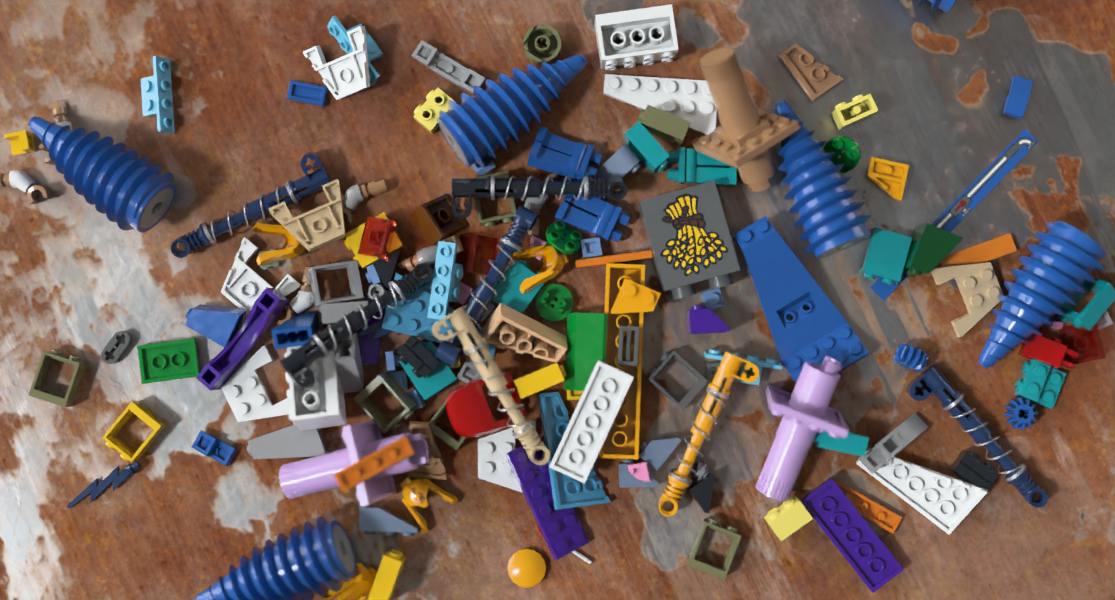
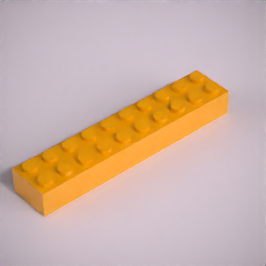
M606 263L604 313L607 314L606 364L634 376L600 449L599 458L638 459L644 312L611 314L610 312L625 278L642 286L645 285V265ZM619 326L639 327L637 366L618 365ZM623 330L622 361H626L627 330ZM632 330L630 342V362H633L635 331Z

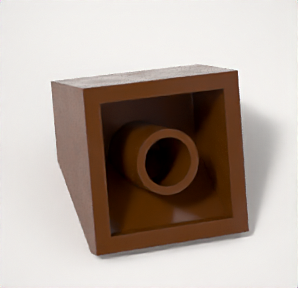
M447 193L422 204L410 215L429 246L438 244V241L449 238L467 226L464 219L458 218L453 214L452 201Z

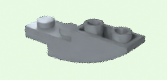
M914 413L868 451L865 457L862 456L859 460L873 475L923 433L928 426Z

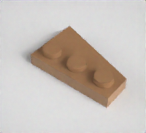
M796 43L779 55L811 101H814L843 80L839 75L836 76L826 65L816 61L814 56Z
M410 421L409 433L411 435L420 433L424 436L428 446L429 459L427 463L420 464L417 469L409 471V477L447 480L448 475L430 422Z

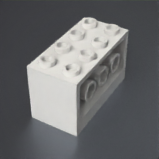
M672 4L595 15V31L601 69L605 68L606 71H611L619 66L632 68L635 67V64L643 63L646 66L654 64V61L668 63L676 59L679 49Z
M301 346L288 347L287 352L284 353V358ZM334 350L328 351L327 356L318 358L309 365L315 374V385L311 390H300L289 375L285 373L286 381L289 383L290 388L287 390V399L291 403V408L288 409L289 420H292L293 424L300 431L347 425L344 391L335 364ZM306 368L302 369L294 375V377H296L300 374L302 377L301 382H309V377L305 378L303 375V371H305Z

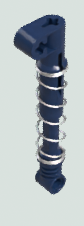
M308 152L303 155L301 168L306 176L296 181L290 180L287 183L285 182V186H277L275 191L267 195L261 194L259 199L251 203L245 202L243 211L239 213L228 210L226 219L220 221L217 218H212L211 225L204 222L199 225V228L193 230L192 233L189 232L188 235L185 234L177 237L171 245L172 254L178 258H183L194 252L195 249L198 250L199 247L215 245L218 235L228 231L233 236V228L243 223L249 228L248 221L251 219L254 221L265 220V217L270 215L268 208L285 202L286 206L292 203L299 204L303 198L323 189L322 185L331 182V178L318 154ZM307 158L315 160L314 168L320 165L321 169L309 174L308 171L312 169V166L306 165ZM307 185L306 188H303V189H301V190L295 192V190H297V189H299V188H301V187ZM286 194L288 195L287 197L279 200L280 197ZM231 211L235 215L229 217V212ZM214 219L218 221V223L212 225ZM177 243H184L187 247L186 251H180L177 248Z
M523 205L518 208L514 215V224H511L512 229H508L510 233L507 232L506 235L500 238L502 244H497L500 252L496 259L488 260L492 266L487 276H480L483 282L480 281L475 292H471L472 297L467 307L464 308L476 329H480L479 323L484 313L489 312V304L493 297H497V290L495 288L498 282L506 281L503 273L507 265L515 264L512 259L513 254L521 252L524 242L522 239L525 240L526 237L524 235H528L526 231H530L538 219V213ZM455 335L448 341L443 340L435 354L436 358L453 367H456L464 352V346L458 336Z
M935 365L928 367L909 383L907 393L917 401L926 399L932 393L935 394L941 401L943 409L945 411L948 410L950 417L955 418L960 423L962 431L967 432L973 438L974 445L985 446L987 449L986 459H996L998 461V473L1006 474L1004 480L1008 484L1015 486L1027 503L1036 508L1045 506L1048 501V495L1029 475L1026 465H1016L1008 455L1012 450L1005 453L996 442L1000 436L992 438L990 435L992 431L987 426L988 422L985 423L975 412L976 408L972 409L963 398L964 394L960 390H956ZM920 380H923L930 388L928 391L922 387V384L919 382ZM916 386L919 387V388H921L920 391H921L922 393H921L920 395L917 394V393H915V392H916V389H915ZM943 389L946 390V392L950 395L951 399H949L948 396L942 391ZM957 404L965 412L964 414L956 407ZM988 452H990L994 458H988ZM1000 466H1002L1006 472H1000ZM1039 492V499L1032 501L1033 493Z

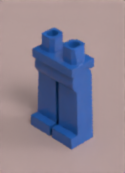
M540 126L530 151L527 165L565 177L569 176L572 179H577V182H581L584 176L595 178L597 169L588 165L592 164L599 167L602 154L594 152L593 145L589 144L587 146L583 143H575L547 132L548 128Z
M565 194L555 219L603 238L607 242L611 240L619 243L623 232L614 229L616 222L626 226L630 216L622 212V208L615 207L597 197L591 200H584V197L581 195L578 200H575L573 194Z

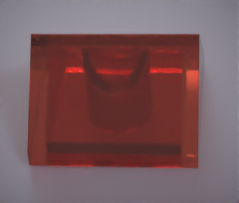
M367 216L358 254L387 261L396 223L390 219Z
M460 234L459 239L464 251L457 253L456 263L463 265V273L487 276L492 266L488 260H495L498 239L478 234Z
M1097 322L1090 330L1083 327L1079 329L1074 325L1059 329L1063 345L1068 346L1067 349L1080 354L1079 358H1072L1066 355L1067 361L1078 364L1106 358Z

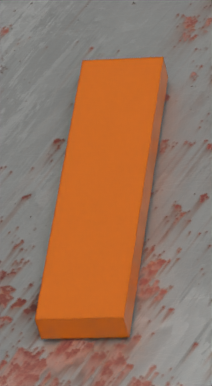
M1011 233L947 255L939 263V266L946 267L987 262L1015 252L1017 249Z
M647 250L580 259L575 261L576 269L604 266L606 263L619 264L649 260L653 257L652 251Z
M403 436L333 475L342 492L415 454L407 437Z
M833 479L862 517L892 534L895 533L903 517L840 481Z

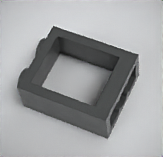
M674 350L671 353L667 351L660 359L662 363L658 367L654 365L647 373L649 375L647 380L678 408L684 410L709 381ZM673 358L697 379L696 383L680 400H677L655 380L657 375Z

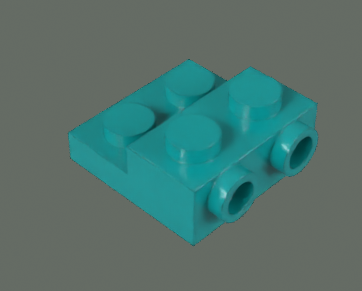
M1028 359L1022 366L1021 371L1023 373L1021 379H1018L1014 389L1016 391L1014 395L1053 409L1066 373L1035 359Z

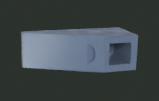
M382 506L360 507L359 531H364L365 535H375L376 532H383V535H395V532H403V536H414V533L419 532L417 525Z

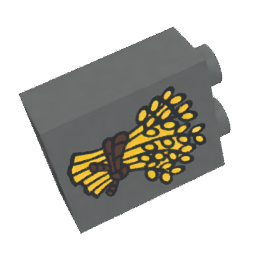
M715 180L639 201L638 209L648 245L652 251V259L662 293L671 291L673 299L678 300L695 295L694 284L709 281L711 290L733 284L731 274L738 272L740 267Z

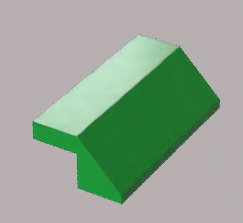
M567 313V350L565 360V373L567 376H565L564 390L584 391L597 361L600 360L606 363L607 314Z

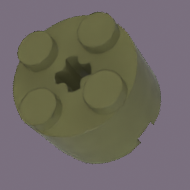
M542 24L533 26L526 32L523 46L525 56L530 63L541 67L543 62L550 65L559 59L562 42L558 31L554 27ZM546 43V48H539V44L543 45Z

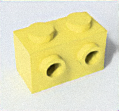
M438 87L435 91L431 90L426 96L427 101L415 109V115L413 116L418 123L432 134L439 127L437 118L440 117L439 111L448 112V102L453 100Z
M871 93L865 96L860 94L852 98L853 101L848 104L842 102L835 106V110L831 114L839 130L873 116L878 112Z
M796 495L789 497L788 501H783V504L779 507L771 509L764 517L780 541H783L813 519Z

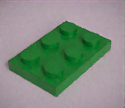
M196 338L137 346L142 384L197 377L200 373Z

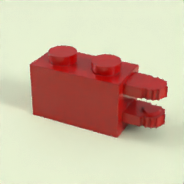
M1035 333L1026 338L1028 344L1022 342L1018 355L1027 359H1035L1050 365L1054 369L1060 368V365L1074 369L1075 364L1063 360V357L1066 354L1072 358H1079L1080 355L1078 352L1067 349L1068 346L1063 345V341L1056 338L1047 339L1043 333H1041L1042 336Z

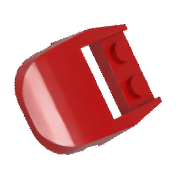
M507 372L504 377L508 383L505 386L508 390L515 389L511 396L517 406L521 405L522 402L511 376L513 373ZM479 378L471 380L467 384L453 390L446 401V410L454 430L466 438L494 433L506 427L507 421L510 418L507 411H503L505 419L494 422L481 387L486 383ZM522 407L520 411L524 416L525 414H527V410L525 411Z

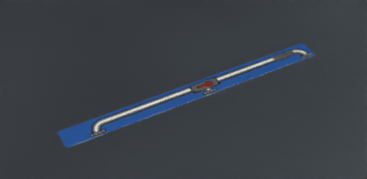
M1024 129L931 225L951 232L1039 141ZM903 271L900 282L887 285L882 283V279H878L870 288L884 301L908 276Z

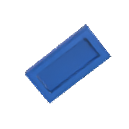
M290 80L287 99L325 107L328 88Z

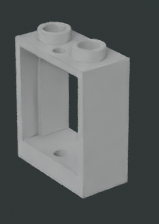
M357 260L314 266L309 268L306 273L307 282L311 284L312 288L310 299L315 304V307H319L321 304L344 303L364 298ZM347 269L351 296L321 300L316 273Z

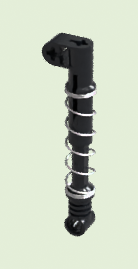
M532 175L529 178H515L514 176H511V178H497L496 176H488L487 178H452V211L458 218H467L471 214L473 198H487L488 200H495V198H502L503 200L506 198H520L523 201L524 198H538L542 200L544 194H555L557 200H560L563 194H573L575 200H578L581 195L584 197V200H591L595 198V195H598V198H600V195L603 198L607 195V198L621 200L627 194V186L624 178L620 176L607 178V181H605V178L602 181L598 178V181H596L591 176H584L581 182H571L569 176H566L564 182H553L551 176L547 177L546 182H540V178H534ZM615 185L622 186V189L619 191H614L612 187ZM461 198H465V200H464V207H465V209H461V206H460Z
M426 263L417 264L405 277L403 276L399 280L389 282V291L380 297L374 293L375 300L365 307L359 303L360 311L357 313L352 311L348 315L343 314L344 317L333 325L328 324L326 330L317 336L313 334L306 344L279 361L295 385L302 391L311 390L315 385V374L309 365L318 358L327 356L328 351H335L337 345L344 340H351L352 335L360 329L365 330L367 328V320L371 317L381 319L384 308L387 306L393 309L397 308V301L404 303L408 300L410 293L418 290V287L421 288L428 285L433 274L432 268ZM423 271L427 273V277L420 278L417 273ZM395 301L396 306L391 307L390 304ZM379 312H380V314H381V316H380L379 318L376 317V316H374V315H376V314L379 313ZM306 368V370L303 371V375L305 378L309 377V382H301L302 377L300 374L296 377H294V375L302 369Z

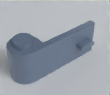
M624 144L597 170L595 180L598 181V178H600V181L605 178V181H607V178L614 176L623 178L629 172L635 173L641 167L639 163L642 160L627 144Z

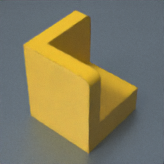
M23 130L4 134V139L10 141L12 155L17 156L36 152L33 133Z

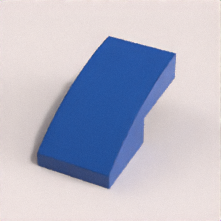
M1017 75L1012 78L1003 114L1022 119L1033 84L1032 80Z
M203 430L199 432L192 445V448L225 466L230 465L238 450Z

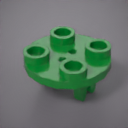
M847 136L833 137L824 146L826 153L836 152L831 158L835 165L845 164L840 169L841 173H848L849 170L854 169L861 159V149L858 143Z
M557 220L547 228L546 237L548 241L546 245L551 244L556 250L564 254H575L580 249L582 235L567 226L563 221Z
M549 284L538 292L535 300L536 309L545 320L558 322L567 318V313H571L573 297L564 286Z

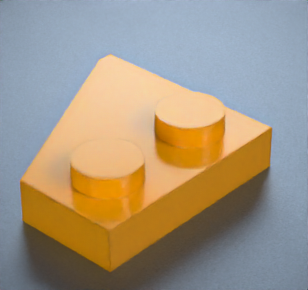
M871 157L866 177L896 201L900 202L902 201L909 165Z
M625 278L610 313L653 312L661 293Z

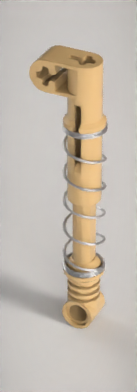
M464 307L453 311L434 323L432 333L435 338L448 340L455 335L458 336L464 346L463 351L465 355L470 356V363L474 364L480 373L479 379L484 380L489 388L488 394L497 395L501 401L497 409L499 411H507L510 416L507 426L515 427L512 434L524 445L523 448L526 449L528 458L537 465L546 464L550 459V452L545 447L543 441H540L541 438L538 437V433H535V423L533 420H525L520 409L524 404L516 405L511 396L515 389L508 390L505 385L508 383L504 377L506 373L501 372L495 362L496 357H492L485 345L487 341L484 337L480 336ZM448 319L455 331L452 333L450 329H446L445 335L439 334L440 326H448L445 322ZM466 333H469L470 337L474 342V345L472 344ZM478 351L481 353L484 360L480 358ZM501 403L505 408L504 410L499 409ZM510 419L512 420V422L514 423V425H509V424H508L509 421H510ZM542 449L543 456L540 459H535V452Z

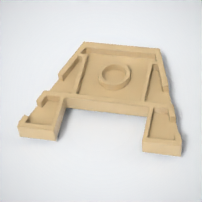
M338 179L322 185L329 203L292 218L285 202L268 208L270 214L309 252L346 237Z
M991 262L935 267L931 271L936 285L955 278L968 310L967 314L951 321L957 337L965 335L1000 302L997 296L1003 295Z

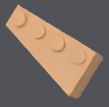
M502 303L499 304L481 330V336L487 341L485 345L489 343L497 345V348L500 349L509 348L516 350V353L533 354V357L556 363L567 350V338L565 335Z

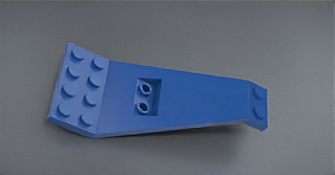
M766 216L733 235L734 241L744 254L781 363L795 384L806 361L822 365L827 355L841 362L839 373L869 355V352L848 322ZM807 306L810 309L808 311L803 310V308ZM792 316L793 320L789 321L787 317Z

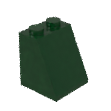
M928 223L915 226L903 269L905 271L904 274L914 278L929 274L962 241L963 237Z

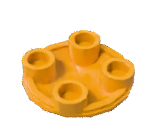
M525 548L512 555L507 569L509 577L515 584L528 588L541 582L545 576L546 565L541 554L535 550Z

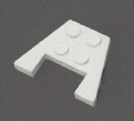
M360 26L347 32L353 52L326 63L320 45L303 51L304 56L313 63L312 67L315 71L321 74L323 82L336 100L370 87L365 26Z
M244 237L221 293L238 308L247 310L246 315L249 316L254 302L266 287H274L246 264L259 248ZM287 274L276 289L286 297L302 285Z
M265 345L221 387L238 422L288 415V409L291 408V403L287 398L275 405L272 404L256 372L257 369L273 361Z
M515 427L478 439V478L522 492L505 455L516 449V438L512 434Z

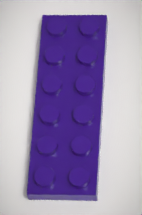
M524 445L505 455L554 560H557L589 543V540L574 508L555 510L548 462L544 465L533 463L528 458L526 449L523 448ZM542 449L535 452V459H540L543 456Z
M831 477L800 500L872 593L904 570Z

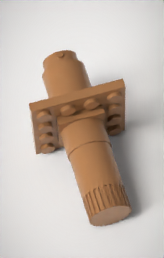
M722 47L710 51L701 58L700 65L722 126H718L712 133L702 136L699 141L694 143L695 151L736 167L742 182L748 185L747 187L750 191L759 192L771 187L768 179L777 171L770 147L800 129L797 121L755 107L733 48Z

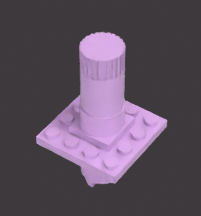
M826 355L822 365L806 361L793 393L769 384L767 385L765 392L769 409L772 410L773 414L782 417L755 486L762 494L779 501H788L817 432L822 433L823 430H826L829 435L835 438L840 436L846 438L849 430L841 412L828 407L840 379L838 371L841 370V362Z
M373 420L342 427V437L347 444V448L283 464L279 470V482L284 495L289 499L337 488L339 485L333 475L334 473L406 436L415 454L356 485V494L361 502V506L368 505L397 494L393 475L415 470L420 464L427 463L429 459L428 446L424 436L420 433L411 435L407 432L383 438L382 430Z

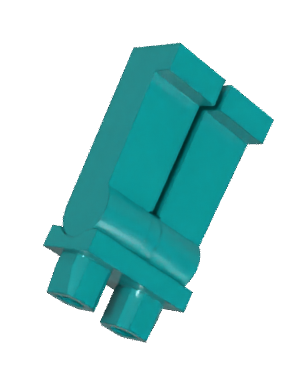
M679 147L678 150L668 151L670 155L668 162L677 163V169L667 170V180L677 182L680 185H683V183L699 185L715 180L716 186L734 187L736 185V167L697 152L695 149Z

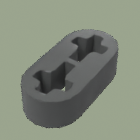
M125 331L116 332L101 353L102 360L107 364L117 363L132 344L131 334ZM120 336H122V337L126 336V337H125L126 343H121V344L118 346V344H119L120 341H121V340L119 339V337H120ZM115 350V352L113 353L115 358L108 359L109 355L107 353L113 352Z

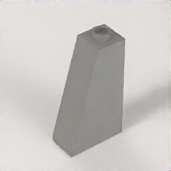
M292 425L247 441V451L253 459L312 457L328 453L320 428L300 431L296 425Z

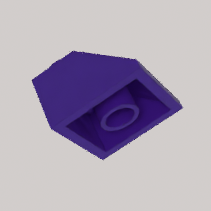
M704 305L692 306L691 309L686 311L687 334L726 333L730 331V327L710 309H704Z

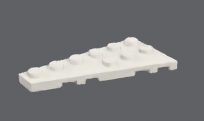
M605 74L603 94L624 103L626 102L641 110H646L647 105H650L690 122V129L705 135L712 133L716 128L717 108L706 80Z
M868 447L866 449V453L870 451L872 448ZM860 456L856 461V464L860 466L862 469H864L866 472H868L870 475H872V473L859 460L862 457ZM897 457L890 459L872 475L949 535L987 493L986 489Z

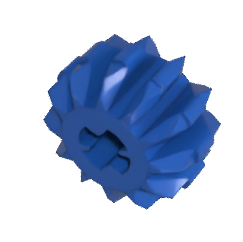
M901 344L896 349L893 359L901 367L921 372L926 367L929 357L921 349Z
M1017 397L1016 401L1010 400L1011 406H1005L1008 413L1003 414L1005 417H1009L1006 423H1012L1013 429L1018 427L1020 430H1025V427L1031 428V422L1037 421L1033 417V415L1038 414V411H1033L1036 405L1030 404L1029 399L1023 400L1021 397ZM1019 410L1023 411V414H1021L1023 417L1018 416L1020 414Z

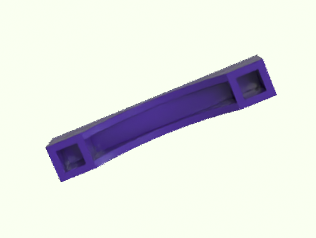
M266 287L254 302L249 317L239 332L218 355L206 364L196 378L209 390H220L289 300L276 288Z

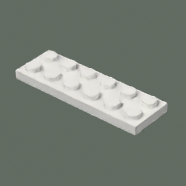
M600 360L597 361L550 463V468L582 483L586 482L634 376Z

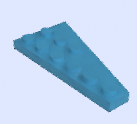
M396 273L394 280H399L403 276ZM418 287V290L410 293L408 300L404 303L397 301V308L393 309L387 306L382 329L410 336L415 335L418 338L438 343L443 341L433 336L432 327L440 319L427 318L431 294ZM395 301L390 304L391 307L396 306ZM448 306L447 315L455 311L450 306ZM448 319L445 320L448 326H440L439 334L445 335L446 329H450L453 332L454 329ZM480 326V329H477V331H478V333L480 334V336H481V330H482V328H483V327H481V326ZM488 343L486 346L494 357L497 345Z
M559 392L538 395L545 447L550 452L548 467L570 422L568 411ZM594 466L585 483L549 467L555 510L611 502L609 497H606L601 480H598Z

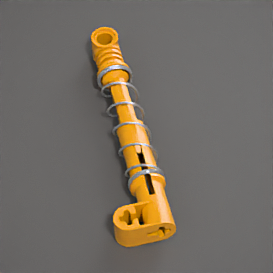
M728 351L725 352L713 381L706 388L707 395L703 403L699 404V413L696 419L691 421L693 425L691 432L693 435L684 438L688 447L685 452L677 454L680 465L678 468L671 469L668 474L669 483L666 485L668 488L664 489L665 492H663L658 502L659 511L662 515L670 517L678 511L681 501L679 498L683 497L684 490L692 483V479L688 474L689 472L696 473L691 467L696 456L703 457L699 449L703 440H711L709 436L714 425L718 424L717 418L722 407H726L724 402L731 395L730 389L735 378L748 383L758 379L759 369L753 362ZM742 361L745 362L743 367L747 370L751 367L753 374L746 376L743 370L740 375L737 374ZM726 377L721 389L719 390L723 378ZM692 437L690 442L688 443L686 441V438ZM679 454H684L682 460L679 458ZM666 501H671L673 507L665 509L663 504Z

